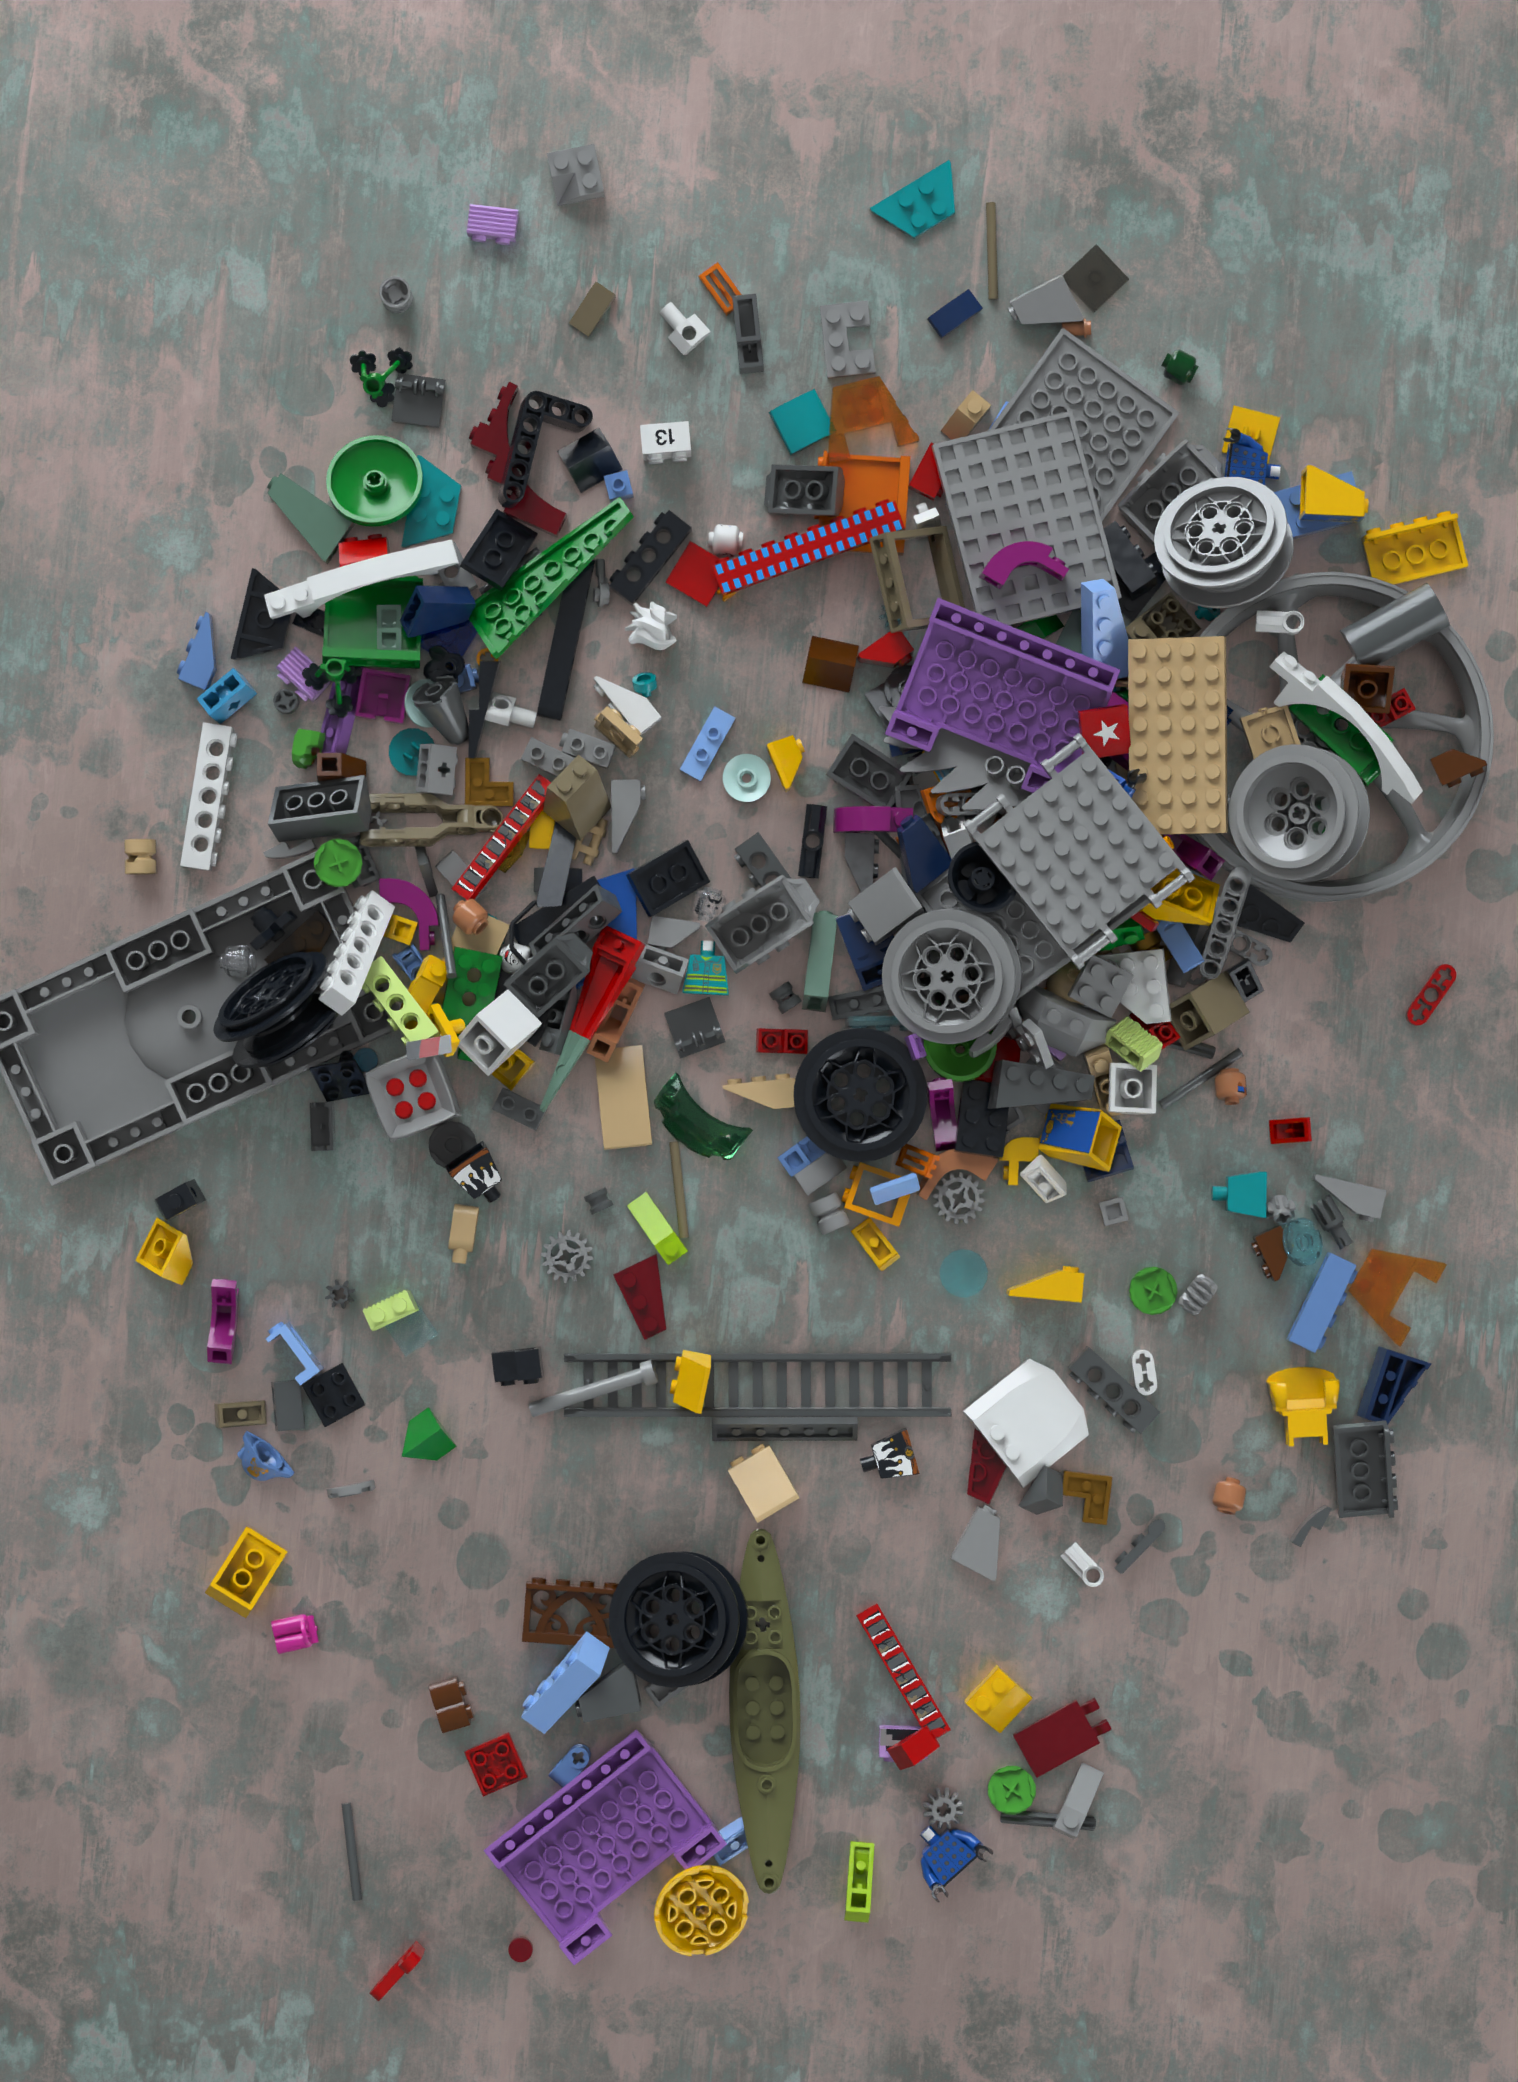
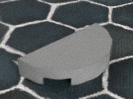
M370 1480L327 1489L328 1498H340L372 1491L375 1488V1482Z

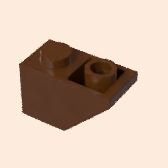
M1455 749L1430 759L1441 785L1447 784L1448 788L1461 783V777L1470 774L1472 778L1485 772L1483 767L1487 766L1485 760Z
M317 753V781L361 775L366 777L365 760L344 753Z
M1281 1225L1253 1236L1254 1243H1251L1256 1256L1261 1255L1264 1265H1261V1268L1266 1278L1271 1277L1274 1282L1280 1279L1291 1250Z

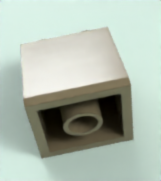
M578 755L552 781L546 790L543 812L579 841L611 809V804L598 770Z
M1226 971L1220 973L1217 978L1206 981L1170 1003L1172 1019L1170 1023L1181 1037L1179 1041L1185 1051L1212 1037L1250 1013Z

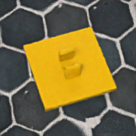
M1234 405L1228 428H1236L1240 433L1252 437L1262 445L1264 452L1268 453L1267 464L1269 463L1280 417ZM1227 430L1225 438H1230L1231 432ZM1224 441L1222 453L1227 454L1228 444L1231 442Z

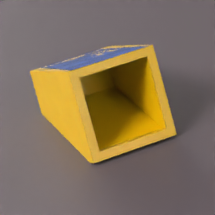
M1307 465L1301 471L1299 520L1358 522L1364 517L1365 513H1368L1369 501L1368 498H1365L1364 491L1313 465Z
M1050 1104L1049 1111L1045 1116L1043 1133L1039 1137L1038 1149L1051 1158L1109 1172L1122 1126L1099 1109Z

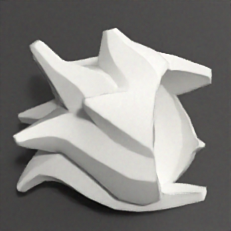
M654 602L650 603L649 609L642 608L637 603L633 604L636 612L630 611L629 613L635 618L632 620L633 623L625 627V631H633L628 639L630 644L643 643L655 650H663L677 641L667 626L677 619L676 614L666 612L664 607L656 605Z

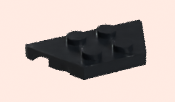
M254 568L251 570L232 649L231 659L233 660L284 649L292 613L276 619L270 618L264 595L280 589Z

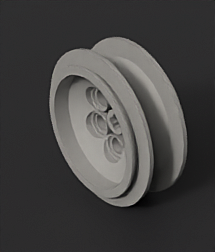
M1241 477L1210 479L1185 490L1166 507L1157 523L1154 535L1155 551L1162 565L1168 585L1182 599L1207 608L1239 606L1262 596L1283 577L1290 565L1294 551L1292 531L1287 522L1284 506L1278 496L1265 485Z
M1283 745L1268 750L1255 758L1236 781L1229 804L1230 830L1242 856L1254 868L1268 876L1296 882L1321 880L1334 875L1348 865L1360 850L1366 838L1370 821L1368 794L1354 768L1332 752L1307 745ZM1305 784H1308L1309 793L1304 796L1302 788ZM1286 794L1288 802L1285 806H1282L1280 800ZM1327 798L1328 806L1325 810H1322L1321 801ZM1302 810L1306 811V814L1303 815L1304 819L1300 818V814H1303ZM1283 818L1285 827L1280 831L1278 829V822ZM1324 822L1326 828L1324 833L1320 835L1318 826ZM1302 832L1304 840L1302 844L1298 845L1296 838Z
M944 908L917 916L899 930L891 941L884 957L882 985L891 1011L905 1028L931 1042L957 1044L978 1038L986 1032L989 1033L1009 1015L1020 991L1021 964L1013 941L997 922L982 913L973 912L966 908ZM956 947H960L964 951V958L962 960H957L954 956ZM932 950H937L940 954L938 963H934L930 959ZM971 967H975L979 972L976 980H972L968 975ZM923 972L928 973L931 977V982L928 986L924 985L920 980ZM945 972H953L954 976L951 978L954 981H947L945 979V976H947ZM961 989L969 993V1000L966 1003L962 1002L959 998ZM937 992H941L945 996V1003L943 1005H939L935 1001Z

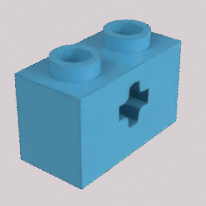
M232 668L201 694L197 700L208 715L221 725L257 693L247 679L235 668Z

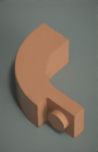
M633 978L629 979L594 1033L586 1053L607 1063L609 1062L646 984Z
M954 1149L941 1152L937 1155L940 1157L939 1161L935 1160L934 1165L937 1166L936 1169H932L930 1172L933 1175L932 1179L922 1178L917 1195L927 1200L939 1180L952 1170H967L986 1181L998 1160L993 1157L954 1152Z

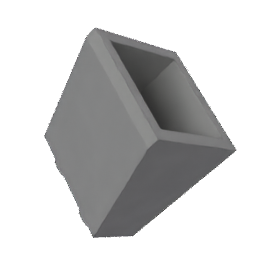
M896 867L848 902L851 907L848 910L851 918L855 923L860 921L864 927L861 930L863 936L868 943L873 941L875 945L898 932L915 917L924 914L923 907Z

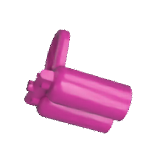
M305 1614L271 1621L278 1654L309 1648L313 1643L319 1642L317 1636L318 1626H315L313 1615L306 1616Z

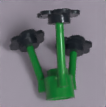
M400 347L388 352L387 357L390 360V367L382 375L375 372L370 373V371L376 370V356L373 353H366L364 350L358 352V355L353 354L350 357L352 372L359 373L360 380L363 381L364 391L370 394L372 402H376L382 408L386 407L388 402L394 400L395 386L392 383H386V378L395 369L398 373L404 374L413 367L412 362H410L412 354L408 351H403Z
M332 658L326 664L318 666L312 663L309 668L303 669L302 676L306 679L305 685L308 687L312 686L316 691L321 690L329 680L335 683L336 694L333 696V699L326 701V707L329 709L330 715L344 718L348 715V712L353 710L351 697L341 695L340 682L346 680L348 684H354L357 681V677L362 675L360 666H348L345 659Z

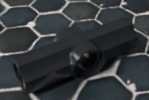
M806 804L798 876L819 879L827 806ZM810 835H816L820 840L819 845L815 848H810L806 844V838Z

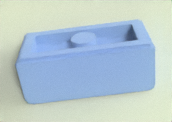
M911 1173L870 1187L869 1190L874 1204L878 1205L919 1191L920 1185L916 1173Z
M742 1816L719 1830L727 1843L726 1846L713 1855L720 1866L748 1848Z

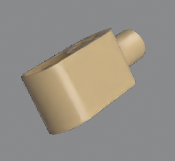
M461 1204L454 1205L448 1249L453 1250L452 1262L466 1264L467 1253L473 1252L479 1207Z

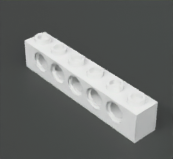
M203 722L180 863L182 867L212 871V866H217L218 852H215L216 842L220 843L222 837V829L219 828L220 819H224L226 812L223 797L228 795L230 781H226L227 772L232 771L234 760L233 757H230L231 747L235 748L237 743V733H234L233 727ZM217 743L222 744L223 753L219 756H213L211 752L213 745ZM212 767H217L220 771L219 777L215 780H210L207 775ZM208 791H214L216 794V799L211 804L204 802V795ZM204 815H210L212 818V823L207 828H202L200 825V819ZM204 838L208 841V848L203 852H199L196 848V843Z
M373 890L365 897L363 895L360 896L354 904L356 910L347 921L349 927L341 935L342 943L334 952L336 958L327 969L329 974L320 985L322 991L318 999L341 1016L356 1003L395 908L394 905Z

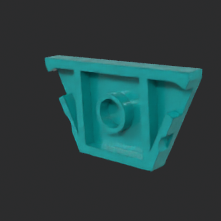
M950 160L870 207L871 213L880 216L888 221L890 225L901 229L913 239L954 215L955 204Z
M417 455L423 473V489L417 504L407 514L402 548H408L411 545L428 542L454 533L462 486L420 455Z

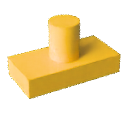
M439 1003L430 1005L426 1015L438 1029L440 1036L451 1035L452 1052L443 1055L444 1057L453 1056L460 1042L457 1034L462 1033L466 1028L465 1023L461 1018L449 1021Z

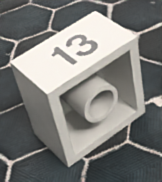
M689 421L640 425L644 461H648L649 464H661L663 459H672L673 462L687 461V457H692Z

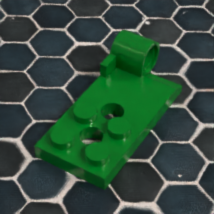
M1322 674L1318 679L1322 681L1326 676ZM1292 704L1289 707V711L1332 752L1349 763L1360 776L1364 786L1368 787L1381 774L1379 762L1370 743L1350 721L1331 710L1327 714H1320L1316 710L1317 705ZM1339 719L1345 720L1348 723L1347 729L1338 731L1334 727L1335 721ZM1379 727L1389 738V740L1393 742L1394 740L1381 727Z
M455 946L453 954L457 976L447 980L442 1010L449 1021L461 1018L465 1023V1027H467L480 1011L494 1001L503 956ZM472 968H477L480 971V978L476 982H470L467 978V973ZM467 992H472L475 995V1002L470 1006H466L462 1002V997ZM458 1048L457 1059L473 1062Z

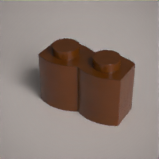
M456 1676L429 1685L430 1695L442 1733L471 1725V1719L474 1718L471 1704L466 1705L464 1695H467L464 1681L459 1682Z

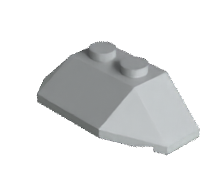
M1039 986L1034 987L1023 995L1018 1002L1023 1020L1030 1019L1042 1030L1047 1045L1073 1057L1105 1044L1107 1031L1117 1022L1116 1019L1109 1018L1095 1010L1091 1011L1081 1004L1063 999Z

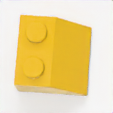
M682 1350L681 1357H676L674 1371H678L677 1380L672 1379L669 1391L670 1394H673L674 1403L695 1413H702L711 1369V1355Z
M996 1665L964 1701L980 1718L997 1732L1001 1733L1033 1697Z

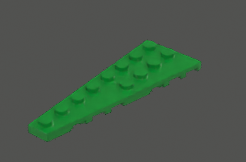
M621 497L614 500L516 570L502 591L493 587L475 600V609L472 611L469 620L495 659L499 658L631 521L634 516Z

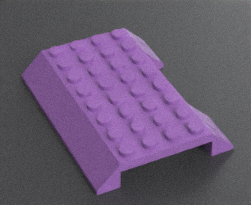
M937 598L929 619L930 623L885 734L931 752L940 729H946L1031 763L1021 789L1034 793L1051 779L1040 763L1045 759L1049 760L1073 741V737L1076 734L1080 733L1078 711L1107 707L1120 669L949 601ZM1078 748L1055 766L1056 772H1061L1082 755V750Z
M636 1729L484 1849V1852L498 1870L502 1869L558 1940L560 1949L571 1963L576 1965L612 1936V1933L599 1914L603 1908L673 1853L684 1869L702 1865L726 1846L727 1843L712 1820L661 1755Z

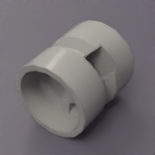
M392 276L382 282L379 295L388 311L402 313L410 308L413 295L409 284L404 279Z
M837 1192L808 1204L813 1216L819 1217L817 1225L822 1235L850 1223L845 1210H840L842 1203Z

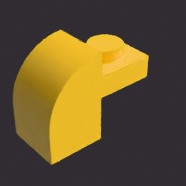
M1018 1137L1004 1145L1003 1158H998V1160L1008 1161V1166L1003 1165V1180H1007V1185H1018L1019 1161L1032 1162L1038 1156L1039 1138Z

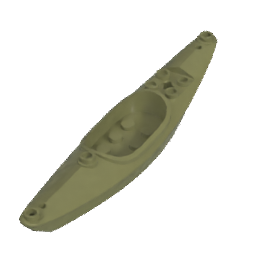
M756 1529L750 1534L739 1584L747 1605L748 1628L744 1644L738 1656L730 1665L729 1716L736 1786L750 1859L759 1888L764 1893L771 1894L779 1889L782 1881L794 1813L800 1752V1688L793 1628L778 1555L771 1534L765 1529ZM759 1618H765L766 1622H770L769 1626L761 1629L759 1625H756V1621L760 1622Z

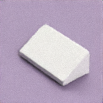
M1043 1155L1037 1156L1020 1172L1021 1177L1045 1203L1067 1195L1066 1181Z

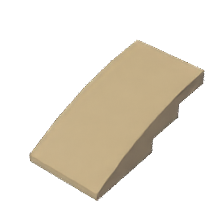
M488 916V925L478 935H467L456 926L451 938L453 951L456 946L498 955L508 933L509 924ZM477 968L470 969L467 973L468 980L470 982L478 981L480 971ZM447 977L433 1000L441 1005L444 999ZM467 992L463 995L462 1002L464 1005L470 1006L475 1002V995L472 992Z
M642 1045L615 1048L608 1063L595 1057L604 1150L652 1145Z

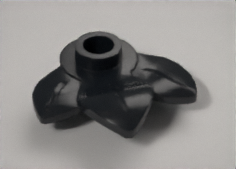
M437 645L429 648V655L432 660L427 662L423 669V675L426 679L437 682L435 678L449 675L453 676L458 683V676L465 668L464 658L459 654L449 653L443 646Z

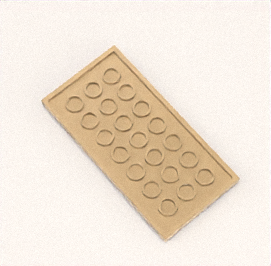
M1226 637L1128 639V700L1131 746L1129 747V771L1140 769L1138 775L1147 774V779L1144 783L1135 785L1136 791L1131 799L1159 834L1228 833Z

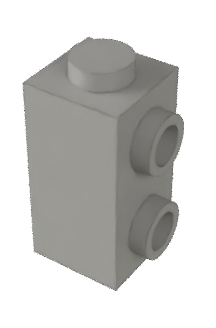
M569 729L568 734L563 733L559 746L563 747L562 752L575 758L580 755L587 762L605 769L609 768L616 748L615 744L573 729Z
M532 737L521 757L522 761L555 777L575 759Z

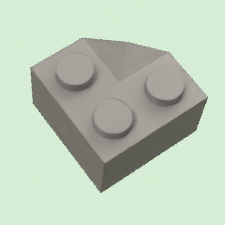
M594 144L547 153L557 206L605 197Z

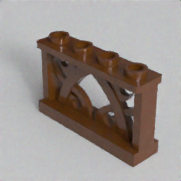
M533 1577L532 1581L526 1582L522 1642L575 1645L585 1634L583 1625L587 1622L595 1621L596 1624H590L593 1628L590 1634L609 1648H615L611 1635L607 1634L606 1625L603 1620L609 1618V1612L605 1614L599 1612V1610L606 1607L607 1603L601 1604L599 1597L603 1595L613 1597L618 1583L605 1582L604 1586H594L595 1582L580 1581V1585L570 1584V1580L556 1579V1583H548L546 1578ZM554 1590L567 1592L557 1598ZM538 1591H545L549 1594L548 1600L540 1598L541 1603L548 1606L546 1610L538 1608L533 1601V1597ZM582 1592L595 1593V1594L593 1595L592 1599L590 1600V1599H589L584 1593H582ZM572 1598L582 1603L592 1615L578 1623L575 1633H569L566 1621L560 1615L554 1613L561 1605ZM531 1609L542 1615L536 1630H530ZM550 1618H554L561 1623L559 1630L551 1628V1625L555 1622L549 1621Z

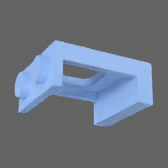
M279 1322L268 1330L270 1335L265 1339L270 1342L281 1335L306 1368V1370L295 1377L299 1385L304 1384L324 1369L290 1322L286 1324Z

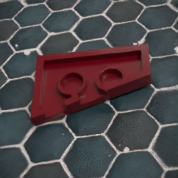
M657 1254L613 1274L644 1340L666 1330Z
M975 1428L967 1495L990 1504L1007 1466L980 1431Z

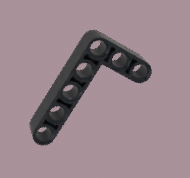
M532 391L523 399L498 493L499 503L503 507L513 508L523 499L542 422L570 431L581 432L593 419V414L589 407L540 391ZM529 400L536 401L539 409L532 408ZM552 407L559 408L561 416L555 415ZM575 414L581 415L584 418V423L577 422ZM524 422H528L532 425V432L527 431L524 428ZM518 445L525 446L527 454L520 453ZM513 467L518 468L521 471V477H517L513 474ZM506 490L513 491L516 499L508 498Z

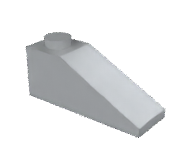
M611 780L612 854H618L641 807V800H646L645 785H641L640 780Z
M1313 1174L1312 1179L1350 1211L1360 1214V1220L1373 1222L1374 1218H1381L1387 1190Z
M1083 1762L1081 1763L1053 1825V1830L1072 1839L1077 1837L1104 1772Z

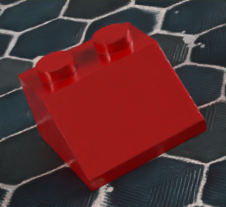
M382 534L368 535L366 540H358V537L345 538L343 543H338L340 567L390 553L388 538L382 537Z
M889 631L861 651L857 656V660L859 663L894 668L897 665L901 667L912 661L913 657L911 655H913L914 648L902 632L891 633Z

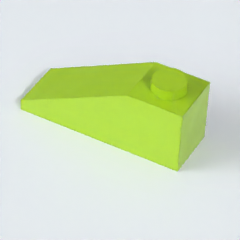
M647 1192L627 1205L667 1265H670L688 1252V1249Z
M850 1841L844 1921L869 1922L875 1843Z

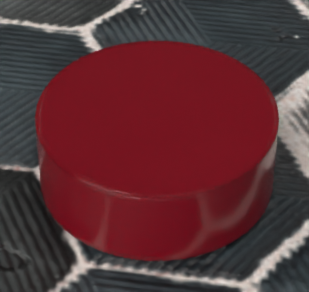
M526 1937L514 1938L508 1948L509 1955L516 1962L527 1961L533 1952L531 1941Z

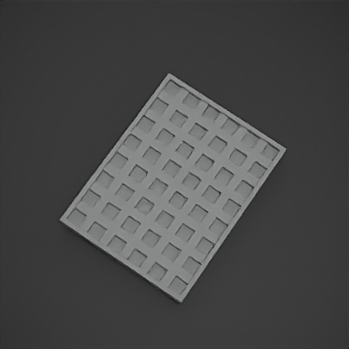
M1073 411L936 443L931 446L976 613L1013 626L1081 609V583L1104 579L1116 590L1118 599L1122 598ZM1022 541L1039 542L1052 547L1053 549L1049 557L1061 559L1066 563L1065 567L1069 568L1065 577L1060 581L1035 566H1020L1010 573L1001 589L979 578L984 567L998 551L1010 544Z

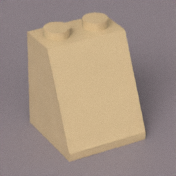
M763 1443L751 1450L752 1455L744 1459L740 1456L730 1462L731 1467L728 1468L730 1476L757 1523L799 1499V1493L770 1444L764 1446Z

